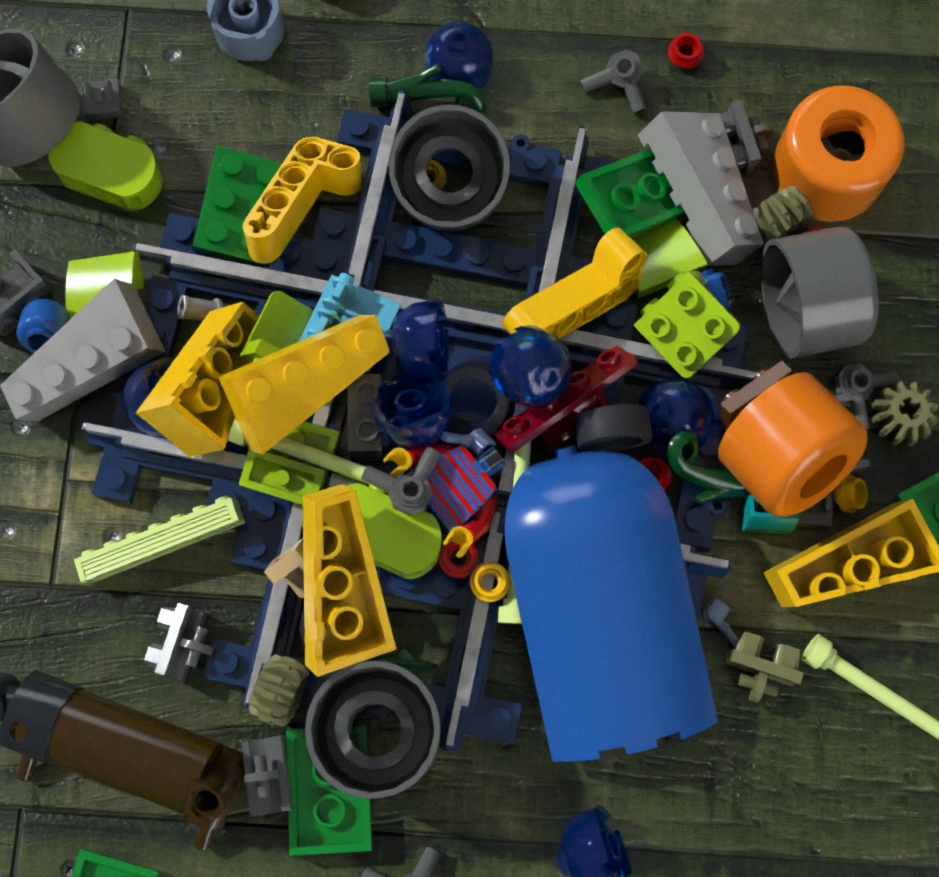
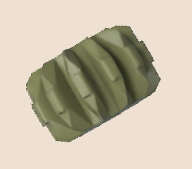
M796 186L781 189L752 210L764 244L771 239L789 236L803 224L807 223L814 213L810 206V201Z
M902 381L895 382L891 389L888 387L883 388L879 392L880 399L875 400L871 406L878 413L872 418L871 423L882 424L884 427L880 430L879 436L884 437L890 433L892 434V445H898L904 439L908 446L916 444L918 438L926 439L931 435L929 427H934L939 418L932 414V412L938 409L939 404L927 401L931 390L919 393L917 382H911L905 387Z
M274 654L264 663L263 669L258 674L257 681L253 686V692L249 698L250 714L272 726L284 727L294 717L297 708L300 707V702L305 694L304 691L308 684L309 676L308 668L296 659L286 655Z

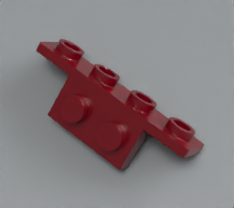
M619 346L602 352L597 360L581 371L571 374L566 382L552 392L540 396L535 401V404L518 416L509 418L501 428L494 432L497 441L511 453H514L538 436L542 445L549 451L576 433L574 419L578 414L594 408L610 406L603 389L638 364L635 356Z

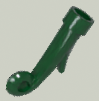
M435 64L422 72L399 79L389 80L388 77L370 78L369 97L372 108L390 107V104L397 102L399 91L406 92L409 101L456 97L455 105L464 106L465 100L470 99L476 106L473 110L482 115L486 112L487 103L480 89L472 84L456 80L431 79L441 70L440 64Z
M682 431L670 440L667 446V456L673 470L682 478L699 486L709 488V490L696 495L695 500L697 503L719 498H743L747 500L748 495H751L730 471L693 465L699 454V443L694 434ZM686 444L687 452L682 456V448Z

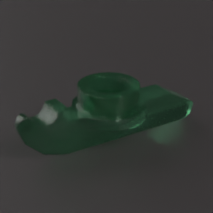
M404 649L393 650L387 657L376 656L362 661L388 662L398 665L409 672H412V670L428 671L439 667V665L431 661L413 659L412 655Z

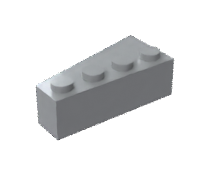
M661 111L638 134L642 145L650 146L656 157L652 163L659 175L665 174L674 190L670 193V196L675 206H679L687 214L689 221L686 223V226L708 266L739 264L763 246L764 243L720 113Z
M114 278L10 375L0 387L16 420L40 421L166 351L134 285Z

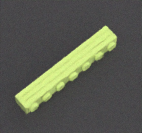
M223 496L216 499L215 504L210 506H197L192 509V513L172 516L170 518L171 521L167 523L152 524L144 532H132L127 534L124 540L119 542L118 540L109 541L103 545L104 548L99 550L90 549L82 552L81 557L74 559L80 582L87 584L95 583L246 523L239 501L232 497L229 498V496Z

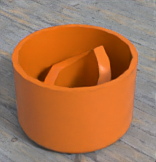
M839 85L826 87L812 93L795 108L774 149L771 168L778 192L789 186H796L810 201V206L814 211L811 218L819 221H843L863 213L874 203L901 163L905 145L901 123L893 109L883 99L865 89ZM853 131L858 133L865 141V151L859 160L843 161L833 157L824 148L821 140L839 132Z
M801 372L785 377L771 385L741 411L721 440L718 458L768 513L776 517H789L814 506L842 483L861 459L867 445L868 435L863 423L812 374Z

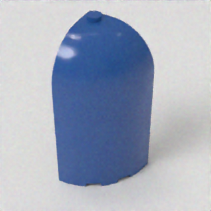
M576 445L554 449L555 457L531 465L518 478L510 494L505 515L506 552L552 762L596 760L601 758L600 751L625 747L626 755L657 748L656 739L674 733L677 734L678 739H684L718 723L676 521L664 489L644 465L619 451L592 449L578 452Z

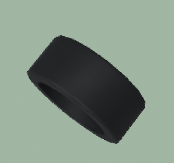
M466 362L453 367L444 376L435 395V410L440 422L450 433L469 435L478 428L483 429L488 435H492L503 425L510 407V389L506 379L496 368L483 362ZM469 378L479 379L486 382L493 389L496 397V406L488 418L479 422H469L460 418L453 411L450 403L451 393L460 381Z
M638 404L598 407L578 414L574 419L577 444L581 451L592 449L627 450L647 444L653 438L649 410L646 406Z

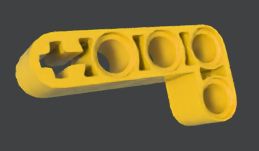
M306 137L295 144L244 220L243 231L249 256L253 261L265 264L279 258L322 190L337 195L350 196L362 189L363 175L359 152L353 147L318 137Z
M621 228L611 229L598 242L592 263L514 306L505 316L502 322L503 328L529 354L542 350L627 300L639 285L647 253Z

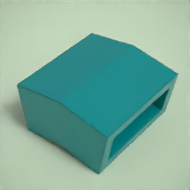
M748 495L745 505L741 508V532L789 535L795 530L799 521V514L789 517L771 515L752 495Z

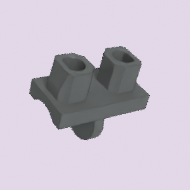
M742 100L731 102L728 111L720 115L727 136L731 138L733 144L731 148L738 169L742 170L743 176L755 173L754 166L762 159L760 153H764L769 149L766 140L774 135V129L769 123L760 124L758 116L748 119Z
M180 603L177 604L176 608H161L157 623L158 628L168 631L164 645L152 643L148 647L144 658L145 663L155 668L154 673L185 682L190 666L196 668L200 653L212 656L214 648L204 644L208 629L203 628L207 613Z
M280 735L241 742L245 770L244 781L247 786L250 817L293 810L284 736Z

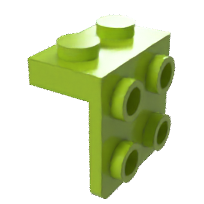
M681 271L667 285L669 291L660 299L654 298L641 310L640 314L642 317L634 324L638 331L684 378L693 376L740 330L739 321L704 286L709 281L699 271H688L687 273Z
M282 291L271 293L240 357L252 363L299 342L314 310Z

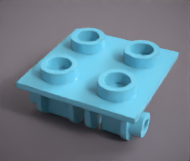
M340 273L339 277L331 275L299 341L358 315H376L386 338L401 304L353 284L355 279L346 273Z

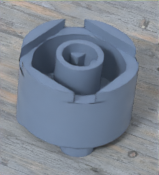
M279 0L207 1L209 21L219 48L223 53L243 61H265L272 57L273 52L280 45L285 31Z

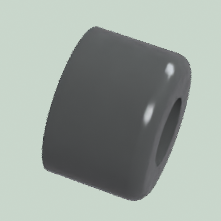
M6 29L0 31V166L17 167L29 164L45 156L67 136L79 113L80 95L74 82L31 33L22 29Z
M438 105L425 109L413 116L398 132L389 156L390 181L403 208L422 225L447 232L466 230L487 219L503 198L510 172L508 149L496 126L481 113L459 105ZM445 150H456L464 154L470 161L473 169L469 185L454 193L443 192L436 188L427 176L428 165L431 159L437 153Z
M833 227L771 239L765 244L761 258V287L764 307L773 337L779 349L786 357L792 359L858 346L871 338L879 315L878 284L870 254L861 238L853 230L847 227Z
M360 662L345 667L333 674L315 694L306 718V744L316 769L336 789L359 798L376 799L389 797L407 790L416 784L432 766L441 741L440 715L427 687L408 670L388 662ZM380 705L388 707L395 712L401 722L402 734L400 742L393 751L383 756L373 757L364 754L357 748L352 737V726L355 718L362 710L369 706Z

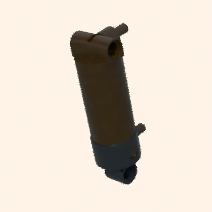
M41 671L31 672L22 682L10 673L0 672V721H2L0 744L5 748L22 754L16 775L20 781L28 782L33 779L37 760L49 765H58L187 815L188 822L199 826L194 843L195 847L201 851L210 849L215 829L225 826L233 797L245 782L243 753L224 746L223 743L90 693L78 685Z

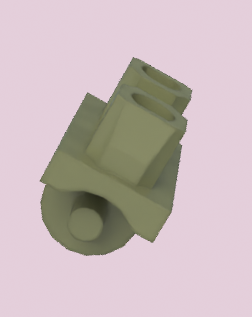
M743 632L735 648L727 652L724 664L755 674L754 677L741 673L737 682L738 685L750 689L749 701L758 703L763 693L773 697L777 696L779 686L767 682V679L791 687L794 684H801L804 672L798 671L800 649L778 644L771 662L759 658L765 638L749 632Z

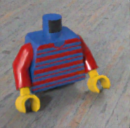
M450 444L423 446L407 451L400 447L394 448L383 459L384 463L394 461L398 465L390 474L394 478L402 475L406 470L413 473L427 447L433 448L440 453V457L428 478L432 497L427 506L429 507V512L434 515L437 522L448 535L443 544L446 546L451 541L458 543L461 548L456 556L458 558L463 557L470 545L490 528L497 509L495 497L498 489L490 477L506 466L504 459L494 447L489 448L476 459L464 445L456 448Z

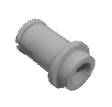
M182 295L178 303L177 315L179 319L202 322L210 311L228 305L222 303V300L219 298L210 301Z

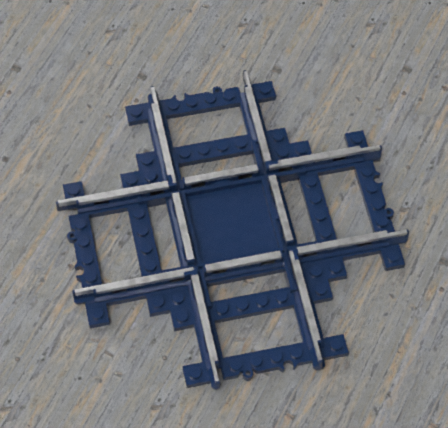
M399 91L397 102L392 106L390 117L348 109L344 110L337 143L353 147L358 152L370 154L356 214L320 207L312 241L292 237L279 258L269 263L268 267L221 259L192 251L199 218L169 213L160 248L139 243L133 244L132 252L137 251L140 260L167 265L170 269L169 278L152 275L146 295L150 308L145 307L166 352L120 376L122 380L130 381L131 387L124 394L112 393L117 403L111 425L100 423L82 424L81 429L88 435V442L92 446L104 448L92 495L98 498L133 504L142 468L212 482L207 506L215 504V500L220 497H232L239 501L246 522L239 525L240 531L232 563L265 571L273 559L303 538V505L239 485L249 451L247 444L243 447L227 440L224 450L189 457L136 414L170 366L182 319H179L177 315L178 303L181 296H189V292L257 306L256 314L260 316L270 294L275 291H282L314 310L319 299L309 298L307 294L322 295L331 275L339 277L340 273H346L355 279L353 284L400 303L401 307L399 310L411 312L412 318L396 315L385 338L390 353L373 365L370 372L366 371L364 373L381 374L382 381H387L389 386L390 452L394 448H401L409 437L421 434L419 426L393 412L395 404L398 403L425 417L429 414H437L435 410V395L444 376L457 365L466 362H483L496 368L503 375L510 389V407L504 420L505 423L509 418L518 416L535 404V401L544 395L550 364L582 370L597 360L602 352L619 346L635 356L638 364L603 389L609 404L619 405L624 379L696 393L690 432L698 439L699 454L693 465L724 470L725 466L718 458V449L722 440L720 403H722L728 393L735 389H742L752 382L758 372L741 369L748 326L740 325L739 332L693 376L684 378L675 369L661 366L662 363L669 364V362L651 343L631 339L637 304L622 302L555 341L582 347L581 351L556 347L552 343L534 354H529L503 328L502 322L506 316L505 314L379 290L378 286L384 260L524 287L527 288L525 300L592 263L593 260L572 256L583 197L574 182L582 174L616 162L587 156L589 140L585 132L586 129H584L585 126L579 125L573 157L567 156L565 165H561L563 156L561 150L540 146L529 150L530 141L525 135H516L512 139L511 147L506 143L510 161L508 181L548 188L536 249L394 222L399 200L393 190L389 175L386 184L389 156L395 137L404 124L412 117V105L406 96V92ZM456 150L439 152L431 159L440 163L446 169L473 174L468 158ZM367 259H368V260H369V261H368V266H367V270H366V274H365V278H364V282H363V281H362V278H363V274H364V269H365L366 261H367ZM204 272L225 276L228 280L204 276ZM476 326L501 330L503 335L475 331ZM469 378L460 381L453 388L450 403L453 411L460 418L469 422H479L485 420L493 413L496 406V397L493 389L486 382ZM346 387L306 421L327 427V423L330 421L329 428L342 432L335 455L351 461L348 453V387ZM434 421L426 423L427 429L438 435L437 438L433 439L437 445L450 444L455 448L461 446L460 444L442 441V433L449 432L444 426H440ZM493 433L489 436L496 445H489L484 450L487 451L489 448L494 447L504 459L506 466L490 477L498 488L495 497L497 509L489 530L476 540L474 545L479 554L478 565L484 562H496L509 572L505 545V515L513 489L514 453H511L497 441ZM574 433L572 445H576L579 452L581 450L578 448L576 433ZM535 438L531 440L530 461ZM466 447L468 451L471 453V455L476 459L477 457L472 453V451L468 447ZM156 453L180 457V459L157 455ZM354 461L366 467L369 465L388 475L398 467L394 461H387L386 463L383 461ZM329 470L323 489L340 484L360 483L367 487L369 485ZM406 470L402 475L407 474L410 471ZM682 478L675 521L696 620H699L706 575L723 578L732 568L733 561L695 554V551L705 553L710 551L715 523L710 517H721L727 511L728 505L724 498L697 503L695 500L696 495L709 490V488L699 486ZM713 504L719 505L720 510H715ZM375 565L383 596L460 611L445 687L424 684L432 695L440 715L442 729L440 748L450 752L460 751L464 734L515 744L522 704L483 696L498 625L499 606H503V598L496 602L479 600L473 594L470 587L471 575L465 578H453L444 573L439 565H435L428 573L415 579L403 578ZM486 576L482 580L483 586L489 590L496 588L498 585L497 579L494 576ZM268 578L251 647L213 639L211 647L214 650L212 656H208L203 678L246 688L243 703L249 709V698L252 695L253 686L257 681L258 674L263 669L264 663L274 654L286 655L305 665V658L292 656L304 598H299L284 578L276 584H273ZM285 608V612H284V616H283V620H282V625H281V629H280V633H279V637H278L277 634H278V630H279V626H280V622H281V618H282V613H283V609ZM308 669V684L302 699L312 694L309 700L310 706L320 687L327 679L341 669L319 677ZM375 705L369 706L361 712L379 716L383 724L386 725L392 710L385 706Z

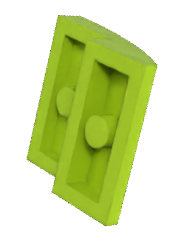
M677 219L631 238L647 253L642 276L635 290L638 298L667 287L668 283L681 271H685V273L688 271H699L701 273L707 269L708 263L692 237Z
M133 251L69 261L66 277V310L70 314V319L114 278L133 284L136 291L137 289H144L139 253Z
M304 421L286 437L335 455L342 432ZM274 449L268 450L264 455L249 450L239 485L303 505L304 495L323 489L329 470Z

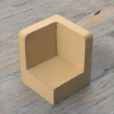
M303 538L273 559L264 571L273 584L284 578L299 598H304Z

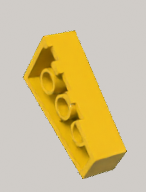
M244 302L210 311L136 412L138 416L189 457L224 450L235 415L219 377L251 363L240 357V354L259 316Z
M358 315L219 377V380L249 450L264 455L390 353L377 316Z
M340 484L304 495L305 666L319 677L396 650V645L356 489Z
M908 499L895 502L763 573L781 607H798L927 574L938 573L939 546L915 501Z

